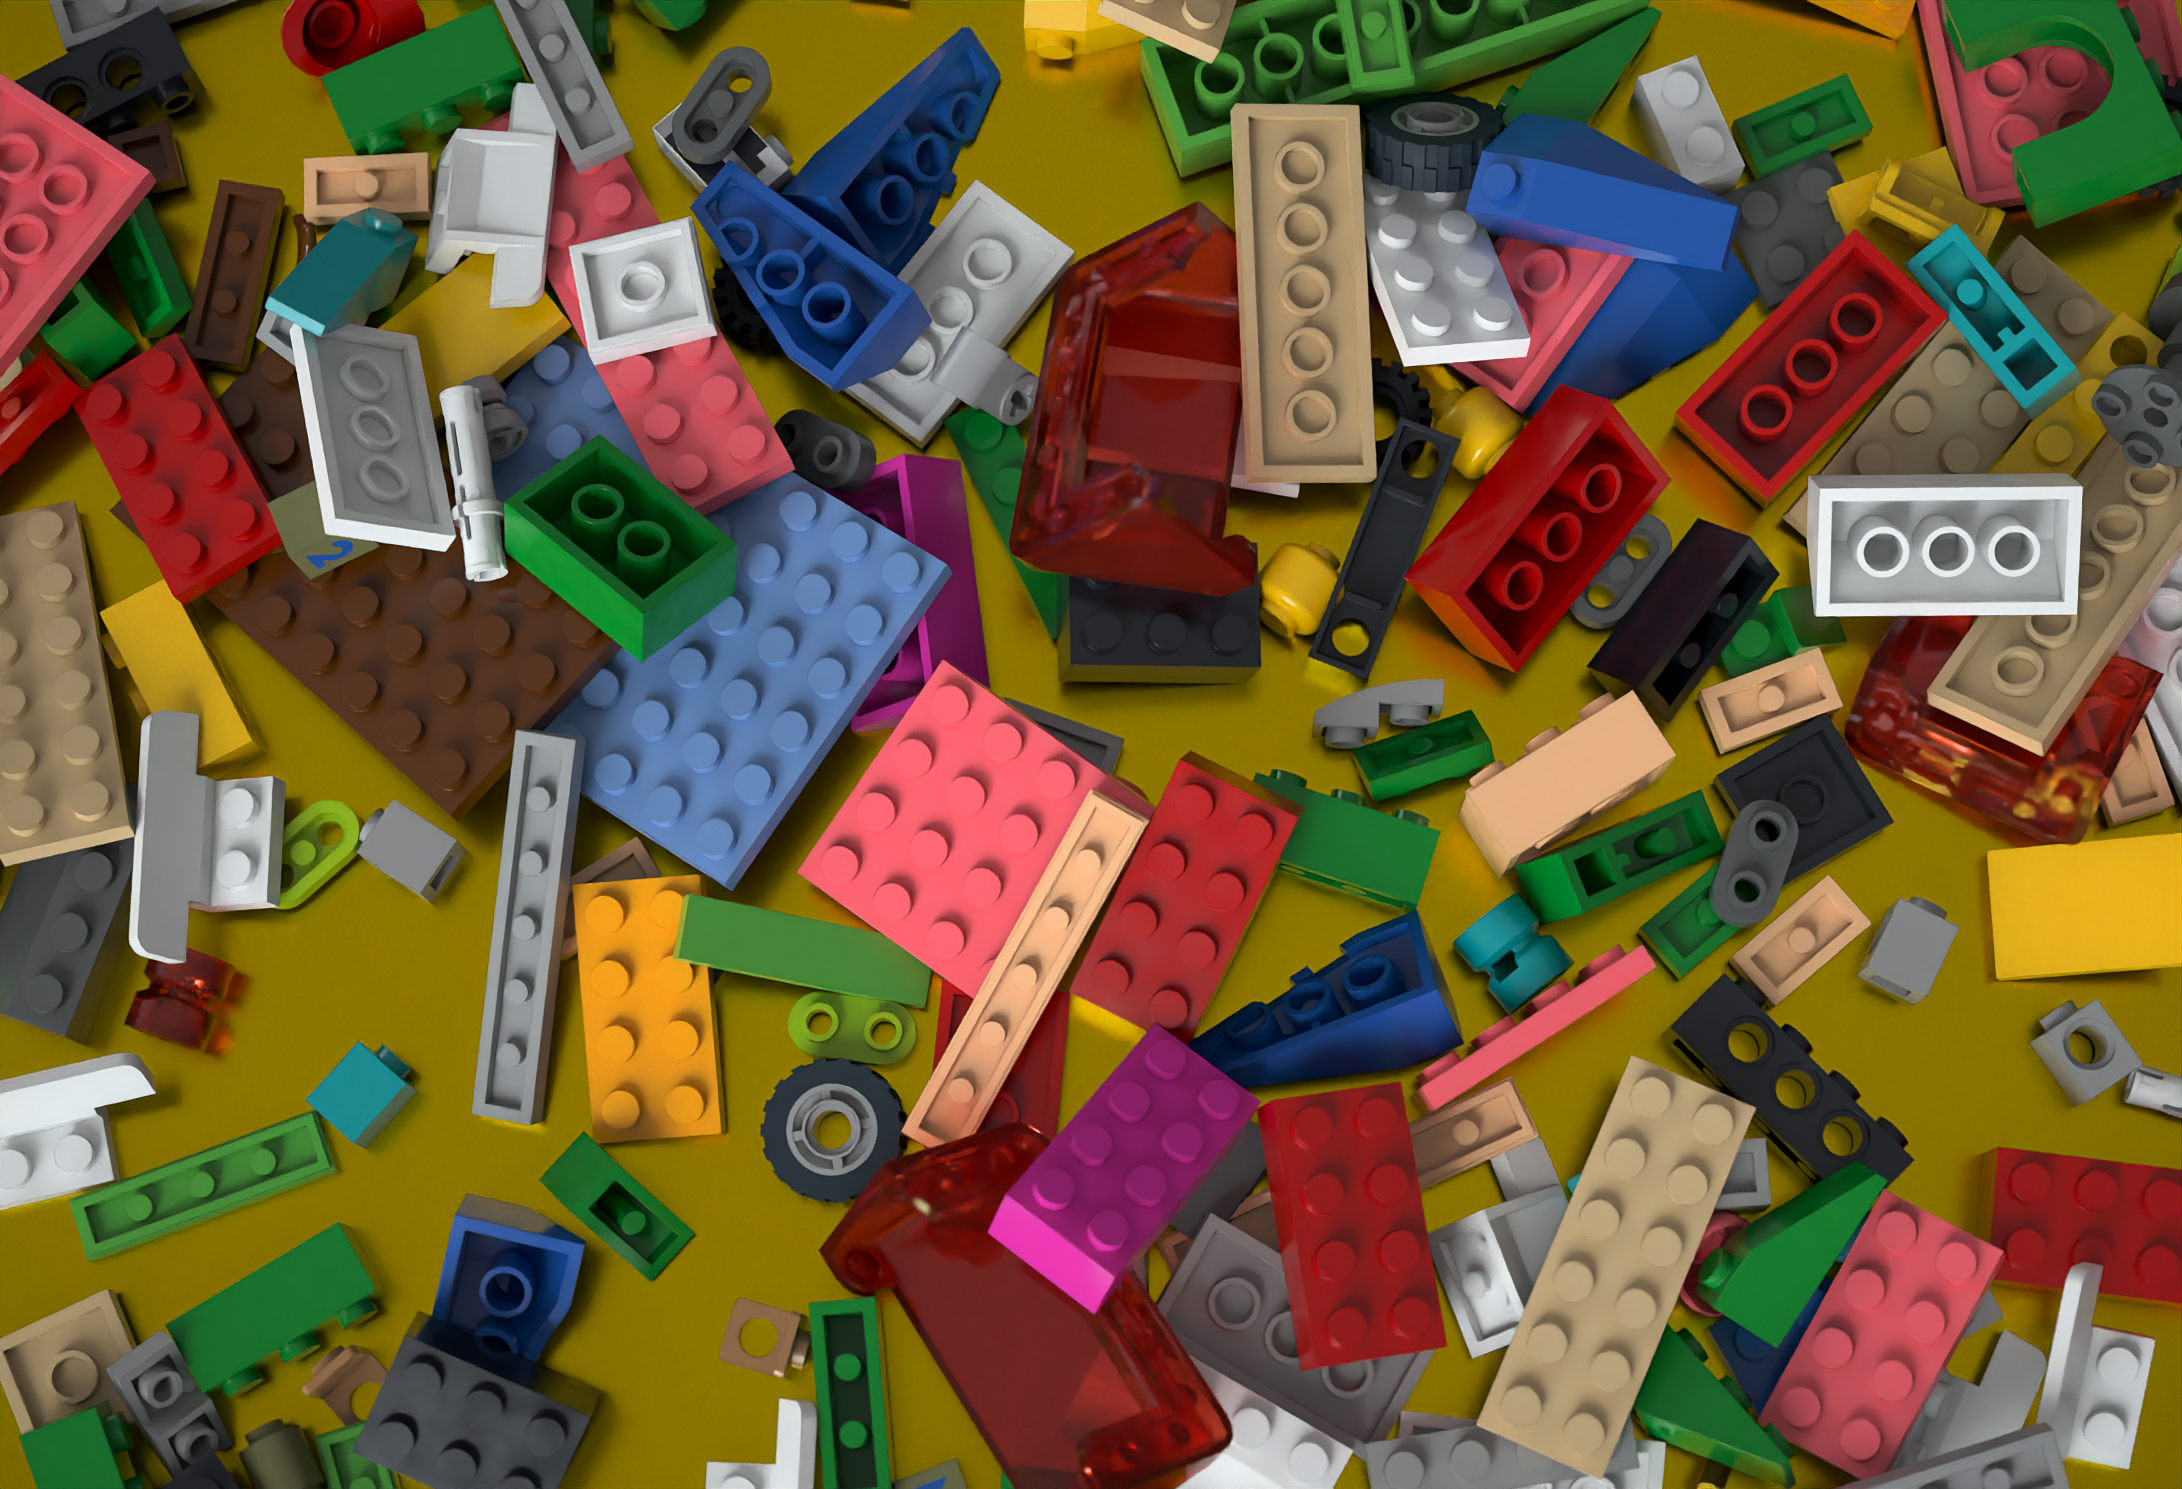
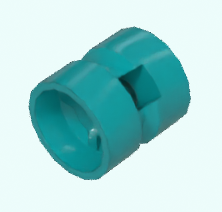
M1518 892L1507 897L1492 908L1452 943L1474 972L1486 971L1489 974L1490 978L1487 989L1508 1015L1513 1014L1536 997L1575 963L1553 935L1540 936L1537 932L1540 919Z

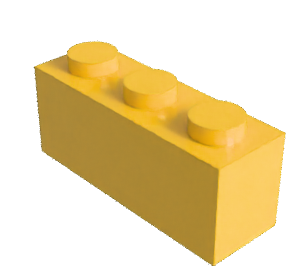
M165 579L99 612L109 631L101 636L102 644L118 669L127 666L136 684L135 687L128 690V693L143 721L148 715L160 710L200 714L196 775L216 780L266 753L190 604L183 605L175 599Z

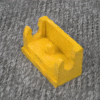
M1887 157L1883 161L1855 222L1917 253L1956 223L1986 259L1988 250L2006 212L1996 207H1993V209L1990 207L1985 208L1903 168V162L1894 157Z

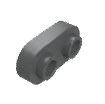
M731 47L720 52L712 60L673 116V137L678 150L685 158L698 164H713L724 159L733 150L771 95L772 78L769 66L761 54L747 47ZM739 78H746L752 82L751 87L741 93L731 90L730 87ZM710 127L717 131L716 136L711 141L700 142L695 139L696 133L702 128Z
M794 409L787 412L774 426L795 467V470L791 472L844 495L853 494L861 490L870 480L876 465V450L872 441L867 436L803 409Z
M1645 513L1570 606L1572 614L1578 621L1591 628L1605 629L1618 624L1670 556L1672 539L1668 528L1661 520ZM1630 541H1640L1647 547L1648 555L1642 559L1633 558L1628 554L1626 544ZM1594 589H1602L1609 594L1611 603L1606 607H1596L1590 602L1588 593Z
M1772 800L1752 802L1739 812L1731 825L1709 891L1710 904L1714 913L1728 925L1739 928L1757 925L1772 912L1776 905L1799 835L1798 824L1794 815L1781 803ZM1767 821L1773 824L1777 830L1776 840L1773 842L1760 840L1755 832L1756 823ZM1739 881L1751 883L1756 889L1755 901L1747 903L1739 900L1734 892L1735 884Z

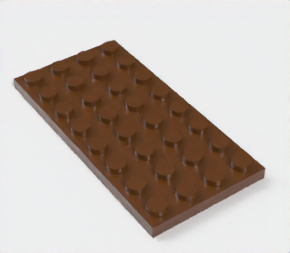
M268 346L217 400L273 501L316 479L296 366ZM442 466L450 508L452 510L456 506L452 473ZM121 498L110 512L145 543ZM503 519L500 521L503 551L505 552V527ZM455 525L456 537L446 552L378 542L380 547L312 580L291 560L284 544L202 594L457 823L511 767L516 730L534 729L544 731L621 649L617 642L506 552L507 575L490 581L477 582L474 579L468 580L465 573L464 548L460 527Z

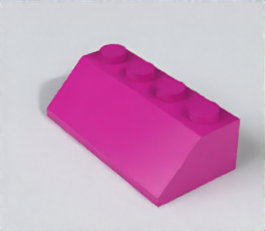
M904 453L876 465L868 483L861 490L853 494L844 495L825 487L822 488L823 491L945 562L952 571L948 581L850 720L852 732L896 728L943 659H948L990 689L961 462L959 460Z

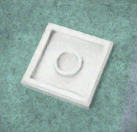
M691 216L569 246L588 352L594 365L718 335L697 231Z

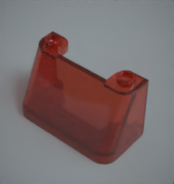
M1975 615L1896 616L1863 675L1845 725L1844 736L1848 745L1866 760L2050 845H2077L2084 838L2164 674L2132 658L2111 657L2042 757L1928 704L1927 689L1972 627Z

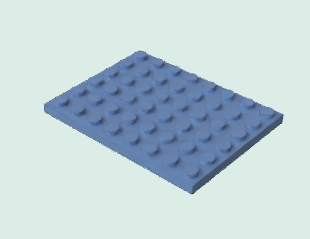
M560 335L523 364L504 390L507 394V408L517 411L528 428V436L524 444L516 452L503 460L491 463L496 499L502 502L503 508L505 500L598 434L602 435L652 475L586 349L563 335ZM449 466L448 469H447L450 473H451V466ZM789 472L704 516L738 543L735 593L643 663L621 647L544 730L546 732L586 738L580 789L581 795L731 891L952 575L951 569L945 562L793 472Z

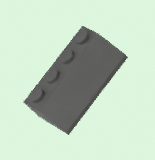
M126 781L135 833L138 785ZM135 837L20 863L0 912V1016L86 1046L129 939Z

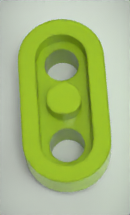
M336 800L315 802L283 828L281 869L286 867L292 868L294 878L289 886L280 888V905L273 908L290 909L300 905L358 854L357 851L363 843L359 840L363 824L358 815L346 804ZM333 825L341 826L343 831L341 840L333 846L324 845L322 840L324 831Z
M822 991L812 992L803 996L794 1004L788 1018V1030L794 1044L804 1054L818 1059L844 1058L867 1066L894 1067L903 1063L911 1056L918 1039L917 1027L913 1017L906 1008L895 1002ZM819 1012L827 1013L832 1018V1025L829 1031L821 1035L810 1032L808 1028L810 1018ZM883 1021L890 1022L896 1027L895 1037L886 1044L877 1043L872 1038L873 1028L876 1024Z

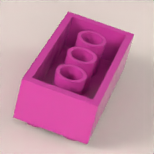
M1155 1023L1007 1192L987 1233L1095 1315L1234 1147L1261 1101Z

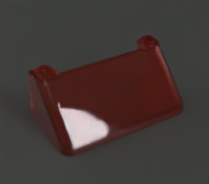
M1199 200L1081 258L1069 267L1057 284L1009 537V550L1011 554L1032 570L1218 597L1229 595L1254 585L1257 548L1249 539L1239 534L1223 538L1243 406L1236 232Z
M1009 1123L885 1161L818 1251L838 1282L853 1294L872 1297L890 1291L893 1292L1014 1489H1176L1214 1463L1226 1451L1233 1439V1426L1226 1411L1133 1269L1094 1315L987 1233L1007 1192L1051 1143L1041 1131L1024 1123Z

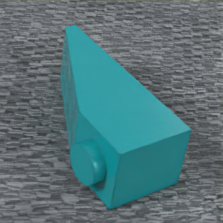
M379 208L362 209L343 217L270 294L264 308L320 337L335 331L394 301L419 236L403 229V222L397 216Z
M1956 223L1905 263L1907 269L1933 301L1949 315L1948 319L2032 421L2083 382L2077 367Z

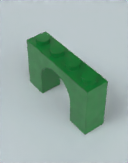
M1941 0L1943 25L1965 73L2032 48L2062 46L2078 50L2091 57L2102 67L2110 80L2111 89L2106 99L2090 116L2076 124L2012 148V177L2036 229L2182 174V116L2178 110L2169 113L2160 96L2165 94V85L2161 72L2153 58L2143 60L2136 43L2141 41L2139 28L2128 6L2119 9L2115 0Z

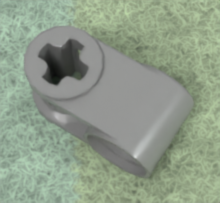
M962 326L930 378L931 382L976 410L981 408L1003 423L1012 426L1020 423L1030 414L1039 398L1041 389L1040 380L1036 375L1011 360L1010 354L965 326Z

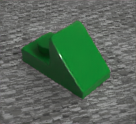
M1811 585L1781 588L1775 590L1767 602L1761 603L1754 608L1719 655L1717 661L1725 681L1816 648H1820L1822 653L1847 643V638L1838 616H1815Z

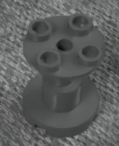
M2182 272L2169 279L2150 307V332L2165 342L2157 356L2158 367L2146 364H2131L2118 367L2108 373L2091 398L2093 410L2098 414L2108 433L2122 445L2124 457L2130 463L2141 468H2153L2157 463L2169 466H2182Z

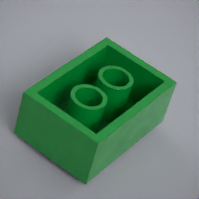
M600 434L504 501L505 552L641 663L735 593L738 543Z

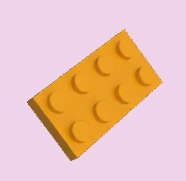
M705 874L573 884L593 1140L597 1143L714 1135L726 1132L713 968L673 960L683 897L687 894L707 897Z

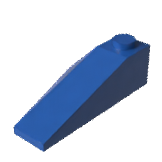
M730 160L690 206V209L789 359L835 392L893 369L932 322L931 317L911 287Z
M467 1193L454 1215L432 1316L536 1362L539 1354L572 1304L586 1241L531 1208Z

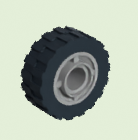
M1422 92L1421 94L1399 95V97L1392 99L1387 98L1382 100L1379 105H1373L1366 115L1365 169H1369V174L1373 178L1382 180V183L1401 187V189L1408 191L1452 193L1464 189L1471 190L1482 151L1504 130L1503 115L1499 110H1494L1493 106L1486 102L1482 103L1477 101L1476 98L1456 96V94L1450 93L1434 94L1432 92Z
M816 1059L814 1063L806 1066L800 1065L791 1070L793 1074L786 1080L781 1079L773 1088L776 1091L771 1100L766 1101L763 1112H766L764 1124H760V1136L764 1137L765 1142L763 1152L766 1160L770 1161L775 1169L773 1171L780 1181L790 1186L794 1192L813 1200L829 1203L856 1201L867 1197V1194L875 1189L879 1190L887 1183L886 1179L891 1173L897 1171L902 1162L900 1157L903 1149H906L908 1142L906 1134L901 1132L907 1122V1115L903 1111L900 1103L902 1100L896 1090L878 1072L850 1059ZM841 1112L847 1116L851 1123L850 1138L842 1147L828 1149L820 1141L818 1134L819 1125L827 1115Z

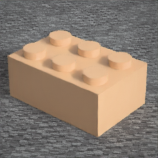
M1633 690L1617 700L1611 692L1602 695L1579 711L1578 714L1581 718L1568 731L1561 734L1557 726H1554L1529 741L1524 746L1526 753L1519 757L1518 762L1507 768L1504 762L1499 760L1469 780L1472 786L1464 792L1466 798L1458 818L1499 880L1515 871V866L1539 856L1656 783L1665 773L1676 754Z

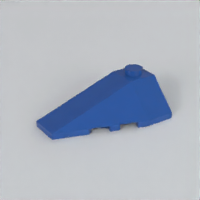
M962 27L849 123L810 158L779 194L895 277L900 274L934 232L935 226L929 223L941 195L950 194L957 175L952 172V169L964 141L975 137L1001 76L1000 71L970 27Z
M1521 113L1482 151L1465 212L1493 236L1725 272L1742 210L1738 206L1580 121Z
M1732 249L1725 272L1635 258L1523 412V415L1531 420L1560 384L1609 399L1610 402H1613L1620 394L1648 378L1651 380L1669 370L1671 365L1697 350L1702 351L1718 342L1758 297L1759 290Z
M1418 910L1357 933L1340 944L1344 953L1342 956L1316 973H1313L1306 966L1289 977L1294 985L1291 989L1268 1004L1258 1001L1249 1003L1195 1038L1189 1045V1048L1242 1088L1405 1068L1425 1059L1440 1056L1444 1052L1465 1043L1455 1003Z

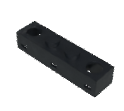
M1400 417L1308 657L1362 678H1370L1407 581L1404 576L1415 562L1459 449L1461 439ZM1424 440L1430 442L1438 451V467L1428 477H1412L1402 466V452L1413 441ZM1343 584H1344V585H1345V594H1344V597H1343L1342 600L1339 602V604L1335 607L1336 602H1337V599H1338V596H1339L1340 591H1341V588H1342V586H1343ZM1347 618L1361 620L1370 632L1368 647L1362 653L1355 656L1342 654L1333 643L1334 628L1340 621Z

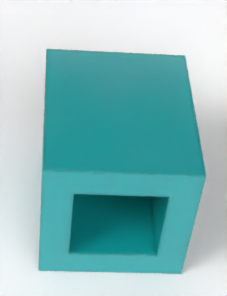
M358 1041L308 1096L306 1101L351 1142L366 1149L418 1090L404 1079L412 1068L386 1045L382 1044L374 1052Z

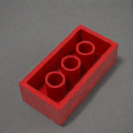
M1854 229L1675 412L1673 424L1754 501L1765 509L1941 330L1949 315L1860 232Z
M1560 384L1413 564L1404 578L1470 654L1517 673L1672 479L1609 399Z
M1190 750L1179 759L1068 992L1147 1032L1157 1023L1188 1047L1196 1037L1307 808Z
M1401 1081L1275 1099L1257 1109V1116L1300 1372L1448 1347Z
M1999 1146L1981 1155L1975 1237L1999 1248L2006 1255L1990 1286L2063 1295L2070 1269L2077 1264L2087 1262L2103 1266L2096 1300L2182 1311L2181 1169Z

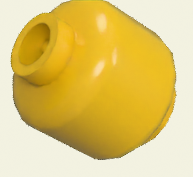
M1485 386L1472 388L1465 393L1459 388H1455L1441 399L1432 412V416L1437 420L1433 428L1434 430L1461 439L1452 465L1468 479H1477L1487 475L1524 429L1522 419Z
M1310 542L1307 547L1297 543H1284L1258 573L1260 620L1271 630L1288 638H1292L1295 633L1311 635L1317 631L1339 577L1337 569L1340 566L1338 558L1326 547L1316 542ZM1343 584V586H1342V588H1341V591H1340V594H1339V596H1338V599H1337V602H1336L1335 607L1339 604V602H1340V601L1342 600V598L1344 597V594H1345V585H1344V584Z

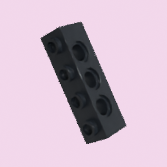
M159 6L14 81L63 114L71 105L78 102H87L82 114L72 120L105 142H108V135L136 129L139 127V124L160 113L168 114L183 109L191 103L194 95L206 90L176 33ZM134 73L142 74L141 80L136 86L128 90H118L121 81L125 77Z
M1723 973L1662 1036L1718 1092L1755 1107L1756 1109L1750 1123L1813 1186L1856 1160L1888 1180L1877 1196L1878 1198L1883 1189L1885 1190L1914 1161L1904 1150L1908 1145L1905 1136L1884 1117L1879 1116L1874 1120L1857 1103L1861 1098L1860 1093L1841 1073L1831 1070L1827 1074L1809 1056L1814 1049L1798 1030L1787 1023L1780 1028L1762 1010L1767 1003L1749 982L1741 977L1733 981L1726 973ZM1745 1030L1755 1036L1760 1048L1756 1061L1744 1062L1737 1059L1731 1053L1728 1044L1731 1031ZM1792 1076L1803 1084L1806 1090V1101L1802 1108L1792 1109L1780 1102L1776 1094V1083L1779 1077ZM1827 1123H1841L1850 1130L1853 1136V1148L1848 1156L1836 1155L1826 1147L1823 1132Z

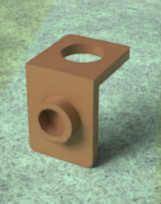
M738 1298L734 1303L719 1358L726 1363L790 1381L794 1368L804 1370L812 1348L811 1331L806 1330L809 1317L792 1310V1312L748 1299ZM754 1318H765L771 1321L778 1333L775 1348L769 1354L762 1357H754L747 1354L740 1344L741 1329L748 1321Z
M340 1345L315 1364L311 1369L315 1377L304 1385L301 1390L307 1397L323 1399L343 1424L348 1426L363 1421L354 1414L351 1407V1398L356 1388L366 1382H375L382 1386L389 1371L369 1348L350 1345L345 1349Z

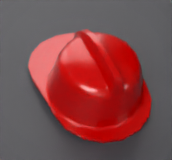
M293 0L287 10H284L280 32L283 50L292 65L307 75L320 77L426 32L424 13L416 0Z

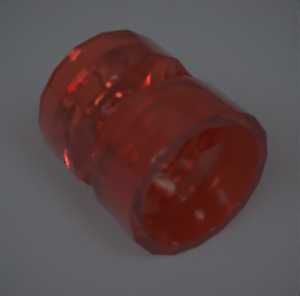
M187 948L185 963L168 964L148 958L143 974L150 981L147 989L135 992L123 1025L188 1049L205 1052L217 1020L210 1010L212 1003L224 1001L236 967L223 960Z

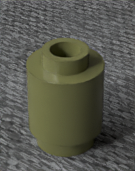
M280 1418L266 1423L245 1435L249 1446L240 1451L238 1456L254 1489H322L321 1485L326 1482L299 1424L285 1427Z

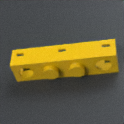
M2122 311L2077 366L2083 382L2033 420L1989 474L2067 473L2071 476L2107 431L2100 421L2098 414L2091 406V398L2108 373L2118 368L2110 357L2112 343L2119 339L2144 358L2146 365L2158 367L2157 356L2165 342Z

